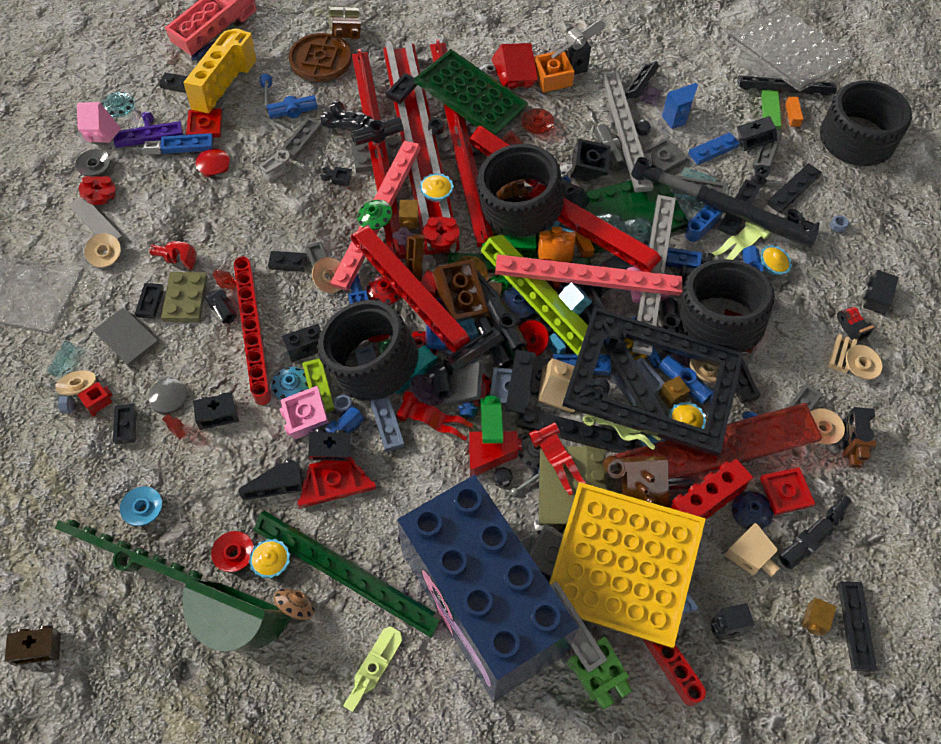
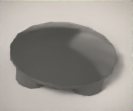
M167 378L160 380L149 390V405L156 413L179 411L184 407L187 396L186 387L177 379Z

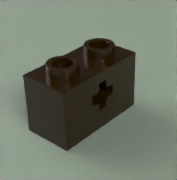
M40 626L38 630L18 629L16 633H9L6 638L4 661L16 666L59 660L61 633L54 629L53 626Z

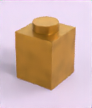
M400 200V228H418V200Z
M677 376L662 385L659 396L667 407L672 409L674 405L686 401L690 389L680 376Z
M815 597L808 603L801 627L808 629V632L813 635L823 636L830 631L837 606Z

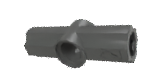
M600 124L595 128L594 133L599 143L611 146L610 165L612 169H615V171L621 170L626 166V160L621 152L620 141L618 138H614L608 125Z

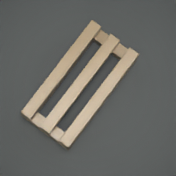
M838 334L828 367L847 373L849 368L846 362L845 366L842 367L847 346L850 345V348L855 346L857 340L853 339L851 341L849 340L850 337L846 336L843 338L841 334ZM841 342L843 343V347L841 350L838 364L836 365L834 363Z

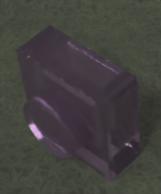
M647 85L640 96V100L654 106L660 98L662 91Z

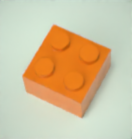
M555 52L534 56L537 82L543 93L573 86L575 71L565 52L552 59L551 55Z

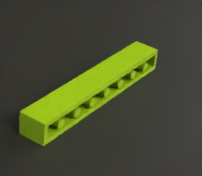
M503 235L489 237L480 250L495 267L497 254L523 257ZM503 275L578 356L588 325L575 312L569 309L558 296L559 294L545 280Z

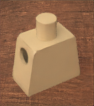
M756 523L725 553L728 559L751 575H755L762 568L772 577L780 569L771 560L778 551L777 548Z

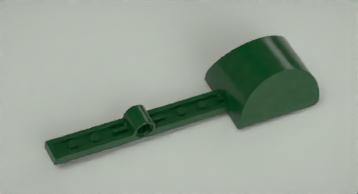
M68 519L67 522L58 520L55 526L57 530L114 553L113 566L117 570L136 572L142 566H145L185 583L183 592L185 620L193 635L202 644L218 651H249L262 648L278 638L291 620L290 616L283 613L274 604L221 582L202 578L203 574L198 571L190 570V572L184 570L185 566L175 562H172V565L166 563L167 559L162 556H149V551L138 547L135 550L131 548V543L119 540V542L113 541L114 536L105 533L99 535L97 534L98 530L89 526L82 528L80 527L81 523L72 519Z

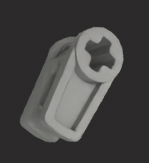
M279 150L260 165L265 180L271 182L292 169V162L290 161L288 151Z

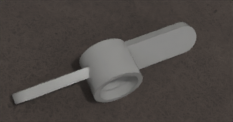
M598 20L583 31H580L578 28L571 29L566 35L568 44L552 54V59L571 47L575 50L583 47L588 39L603 30L604 23Z

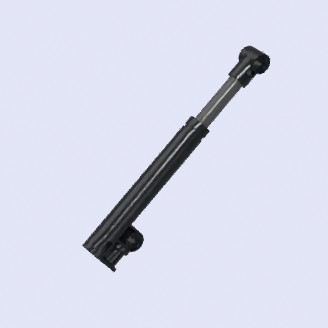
M645 157L637 158L631 172L632 177L636 180L643 181L646 179L656 184L657 182L696 197L695 201L699 203L702 202L704 205L805 247L811 248L817 238L820 223H812L805 220V217H802V214L796 209H788L785 216L780 217L725 193L708 188V186L703 184L699 187L663 172L662 168L652 165V162Z

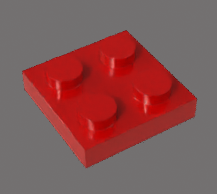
M212 109L210 113L188 110L186 135L212 133L213 138H221L222 109Z
M800 467L765 474L760 477L774 515L802 510L815 505Z

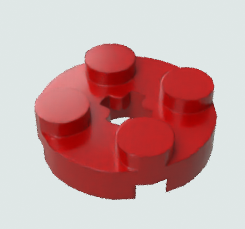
M85 176L82 178L78 188L80 198L82 200L84 198L87 200V203L92 205L106 204L110 198L113 200L116 196L115 185L108 176Z
M447 217L429 218L423 229L425 242H428L432 248L437 250L451 248V245L459 240V227L456 224V220ZM444 231L445 233H443V235H439L438 232Z

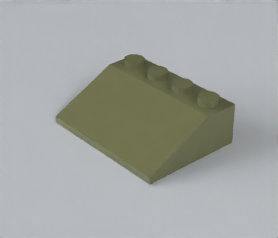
M564 446L575 462L584 481L588 485L606 490V471L603 469L606 450L589 446ZM541 448L539 525L544 526L546 524L550 527L565 529L579 483L563 463L566 477L573 492L569 496L561 484L555 469L549 463Z

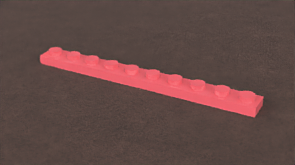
M403 142L374 200H384L392 206L421 149L418 143ZM378 229V230H373V231H374V232L376 233V235H377V233L379 232L380 229ZM351 242L330 282L332 287L348 291L365 259V256L353 242Z
M498 254L496 258L495 274L565 283L572 282L574 284L680 296L682 293V276Z

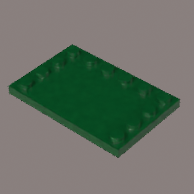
M452 49L417 75L414 83L471 122L474 126H482L495 136L505 129L528 105L525 100Z
M632 180L586 192L590 203L584 210L617 227L622 232L625 229L622 225L629 222L626 225L627 231L625 233L641 241L651 237L652 225L650 222L653 223L658 195L673 198L675 196L669 186L659 182L657 184L652 182V191L635 193ZM675 200L671 232L687 228L689 223L677 200ZM591 241L595 249L594 254L606 250Z

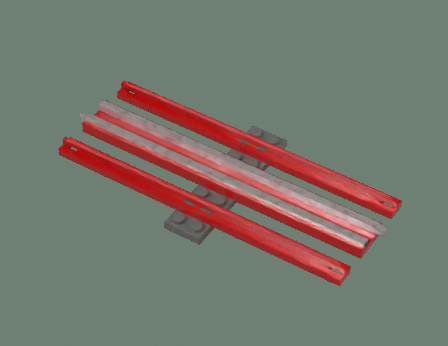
M436 39V44H430L433 63L447 52L446 44L440 43L439 39ZM390 41L386 42L383 53L390 88L404 73L413 77L421 73L414 44L405 42V48L393 50L392 43ZM358 49V53L352 54L362 113L371 116L374 120H381L368 52L362 53L361 49ZM417 85L401 104L393 101L396 118L400 117L404 127V131L400 132L399 137L385 138L381 143L371 141L358 146L351 143L356 173L373 170L376 190L378 192L403 142L418 143L421 149L408 176L413 200H418V225L420 235H423L424 226L429 218H454L449 196L439 202L428 200L421 193L420 181L424 177L429 176V174H444L441 160L455 158L477 248L482 247V244L486 243L489 237H493V232L482 210L477 187L478 172L474 156L485 154L469 142V138L478 127H466L464 118L443 103L449 130H444L440 135H432L428 131V122L431 120L425 90ZM395 198L391 206L392 217L383 228L387 247L399 259H404L407 253L402 228H400L399 211ZM439 231L438 233L439 235H443V233L445 232ZM459 240L446 250L434 249L428 242L424 244L425 255L445 252L455 253L460 250Z

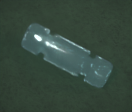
M63 342L61 345L62 349L58 350L52 360L53 364H50L47 369L49 374L54 376L59 374L61 371L59 368L63 367L70 355L68 353H71L74 348L73 343Z

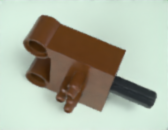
M611 455L603 461V469L611 477H622V495L669 508L668 490L689 489L696 483L695 478L692 476L668 478V459L663 456L618 458ZM617 462L618 468L615 471H611V465Z

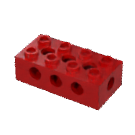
M737 459L730 463L726 461L718 468V472L715 474L713 472L709 473L700 485L695 483L688 489L686 495L680 494L673 499V504L669 508L699 516L706 520L743 493L753 479V476Z

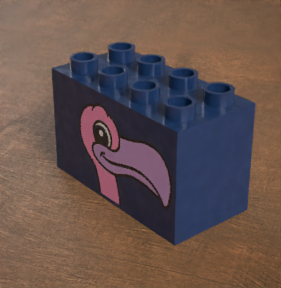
M475 474L397 519L402 555L435 609L442 616L443 622L493 702L568 653L579 628Z

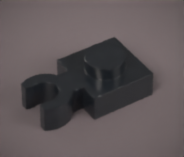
M328 167L322 168L324 173L320 175L322 181L331 180L332 184L349 186L352 169L335 167L334 170H331Z

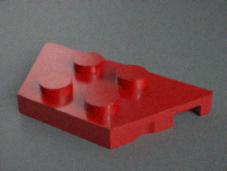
M351 457L350 461H320L309 464L306 472L307 477L303 482L300 500L298 499L297 504L300 509L376 490V485L355 464Z

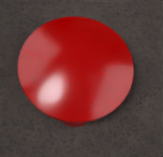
M209 149L202 152L196 159V167L204 177L225 173L229 170L230 159L223 150Z

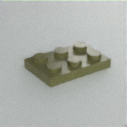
M170 272L161 316L163 322H200L208 278L206 272Z

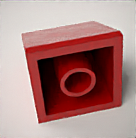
M531 43L501 44L492 56L493 65L503 86L509 87V89L517 87L531 88L538 80Z

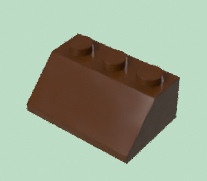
M473 259L440 265L433 271L441 304L456 322L488 313Z

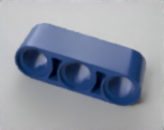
M706 205L689 221L685 232L686 239L691 242L698 241L721 219L723 212Z

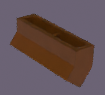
M414 234L413 236H407L406 267L421 281L423 276L425 235Z

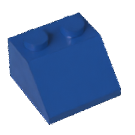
M697 83L668 92L662 117L671 129L682 127L686 124L698 87Z

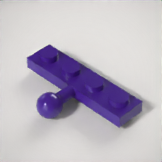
M146 111L140 116L144 127L120 130L114 137V145L116 148L144 144L145 141H161V137L183 135L181 121L151 125L154 122V116Z

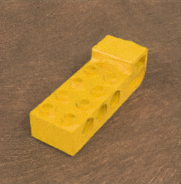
M241 29L224 31L183 83L191 110L210 113L238 73H248L257 61L251 33Z

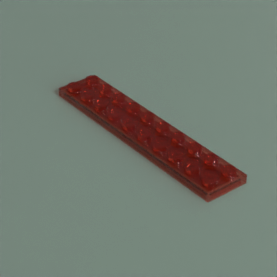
M802 403L727 424L719 457L669 440L653 444L655 446L654 450L644 446L614 454V456L618 458L663 456L668 459V478L690 477L716 470L726 461L730 463L737 459L742 463L819 442L822 440V436L807 403Z

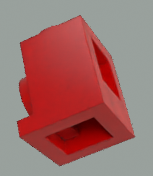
M99 382L77 394L93 417L96 416V412L113 403L110 399L113 396L107 386L103 388Z

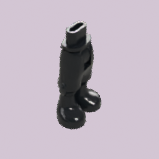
M340 101L332 102L330 107L331 113L324 112L321 115V124L324 127L351 131L368 127L370 122L374 120L371 116H367L362 112L345 111V107Z

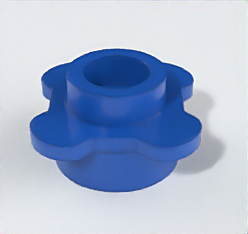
M463 403L462 406H458L460 416L475 417L476 412H478V408L474 407V404Z

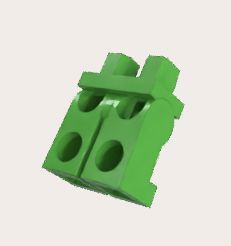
M603 637L596 643L607 661L589 673L577 654L566 662L589 694L591 701L596 700L603 710L615 703L608 691L614 688L620 698L632 692L627 681L629 675L624 670L606 637Z

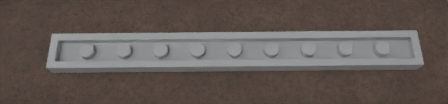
M618 71L602 72L603 84L635 193L652 191L653 184L651 181L646 179L639 181L631 175L637 158L644 157L619 73Z
M662 195L657 197L649 247L658 252L662 259L650 273L664 274L676 200L673 197ZM641 292L637 316L638 321L656 326L661 294ZM633 340L632 352L651 356L653 346Z

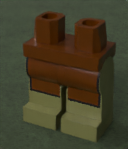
M329 7V25L332 37H336V39L360 38L361 22L359 19V8L345 7L344 17L343 7Z

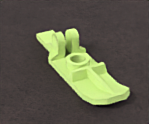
M392 626L382 630L378 640L355 675L354 688L343 705L345 708L354 712L363 695L375 688L403 640L400 631ZM370 665L377 666L374 672L368 670Z

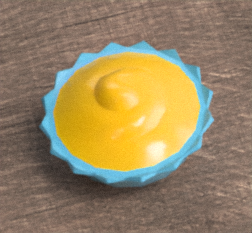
M429 174V176L424 177L420 181L421 193L430 201H443L453 192V181L444 174Z
M766 245L765 248H762L760 261L766 272L772 275H782L790 271L792 267L791 259L784 249L773 245Z
M680 402L670 409L669 418L704 429L706 414L696 404Z
M266 539L253 547V551L249 554L250 560L248 562L255 575L262 578H273L286 570L287 565L290 563L289 558L291 554L288 552V547L284 545V542H280L277 539Z

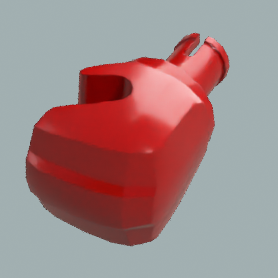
M172 241L168 242L166 246L152 244L149 250L151 256L164 257L165 262L169 264H176V257L180 254L181 262L190 271L196 262L197 252L187 242Z

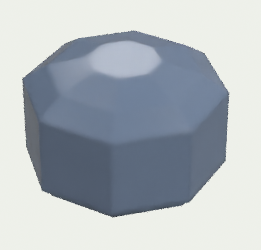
M837 215L833 217L830 227L835 232H845L849 221L846 217Z
M345 394L337 396L333 401L335 411L341 415L350 407H353L351 397Z
M61 395L58 399L59 411L62 414L71 413L75 406L74 398L72 395Z

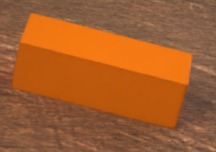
M788 97L785 106L790 127H800L803 122L799 98Z
M574 231L576 234L575 244L581 256L584 258L593 256L595 249L591 241Z

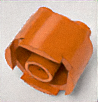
M557 226L552 227L551 230L541 231L539 233L538 258L540 260L548 259L549 261L570 263L574 256L576 234L563 231L561 227Z

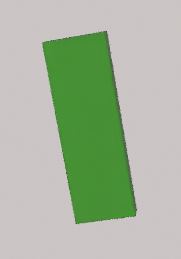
M762 90V117L770 116L776 130H780L781 116L778 91Z

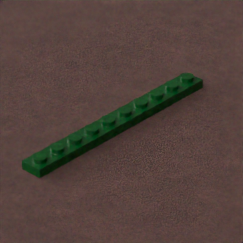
M266 511L260 513L253 531L267 539H277L280 542H284V545L288 547V552L430 638L435 634L442 619L441 615Z

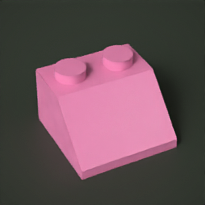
M100 102L77 104L78 130L86 141L110 143L121 130Z

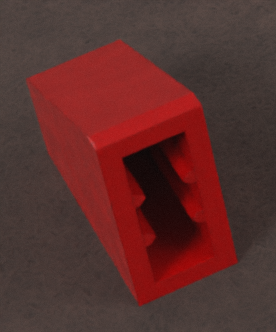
M503 431V443H483L482 432H469L470 477L474 474L477 476L517 458L518 450H522L521 438H518L517 431Z

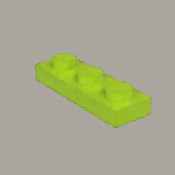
M320 359L303 362L309 389L318 386L326 413L334 411L335 408Z

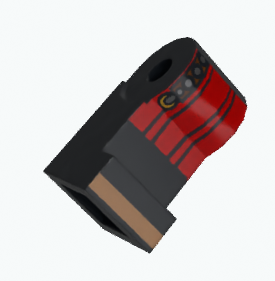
M849 307L839 311L837 314L839 323L851 340L855 339L859 342L867 339L875 328L871 322H865L856 307Z

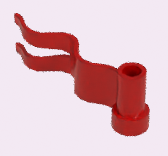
M409 391L405 392L402 398L403 402L395 416L397 419L404 422L407 418L421 421L437 432L450 433L464 441L467 440V437L457 429L442 423L457 422L471 428L474 425L473 423L457 415H446L433 405L419 402V397Z
M555 422L538 431L534 430L528 433L534 446H540L569 496L573 492L566 477L563 463L578 483L587 484L580 475L572 457L562 445L557 435L560 433V430Z

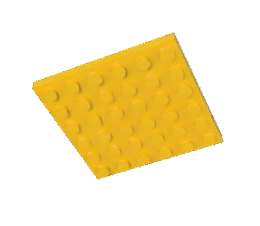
M579 482L549 584L558 582L581 620L674 648L705 518Z

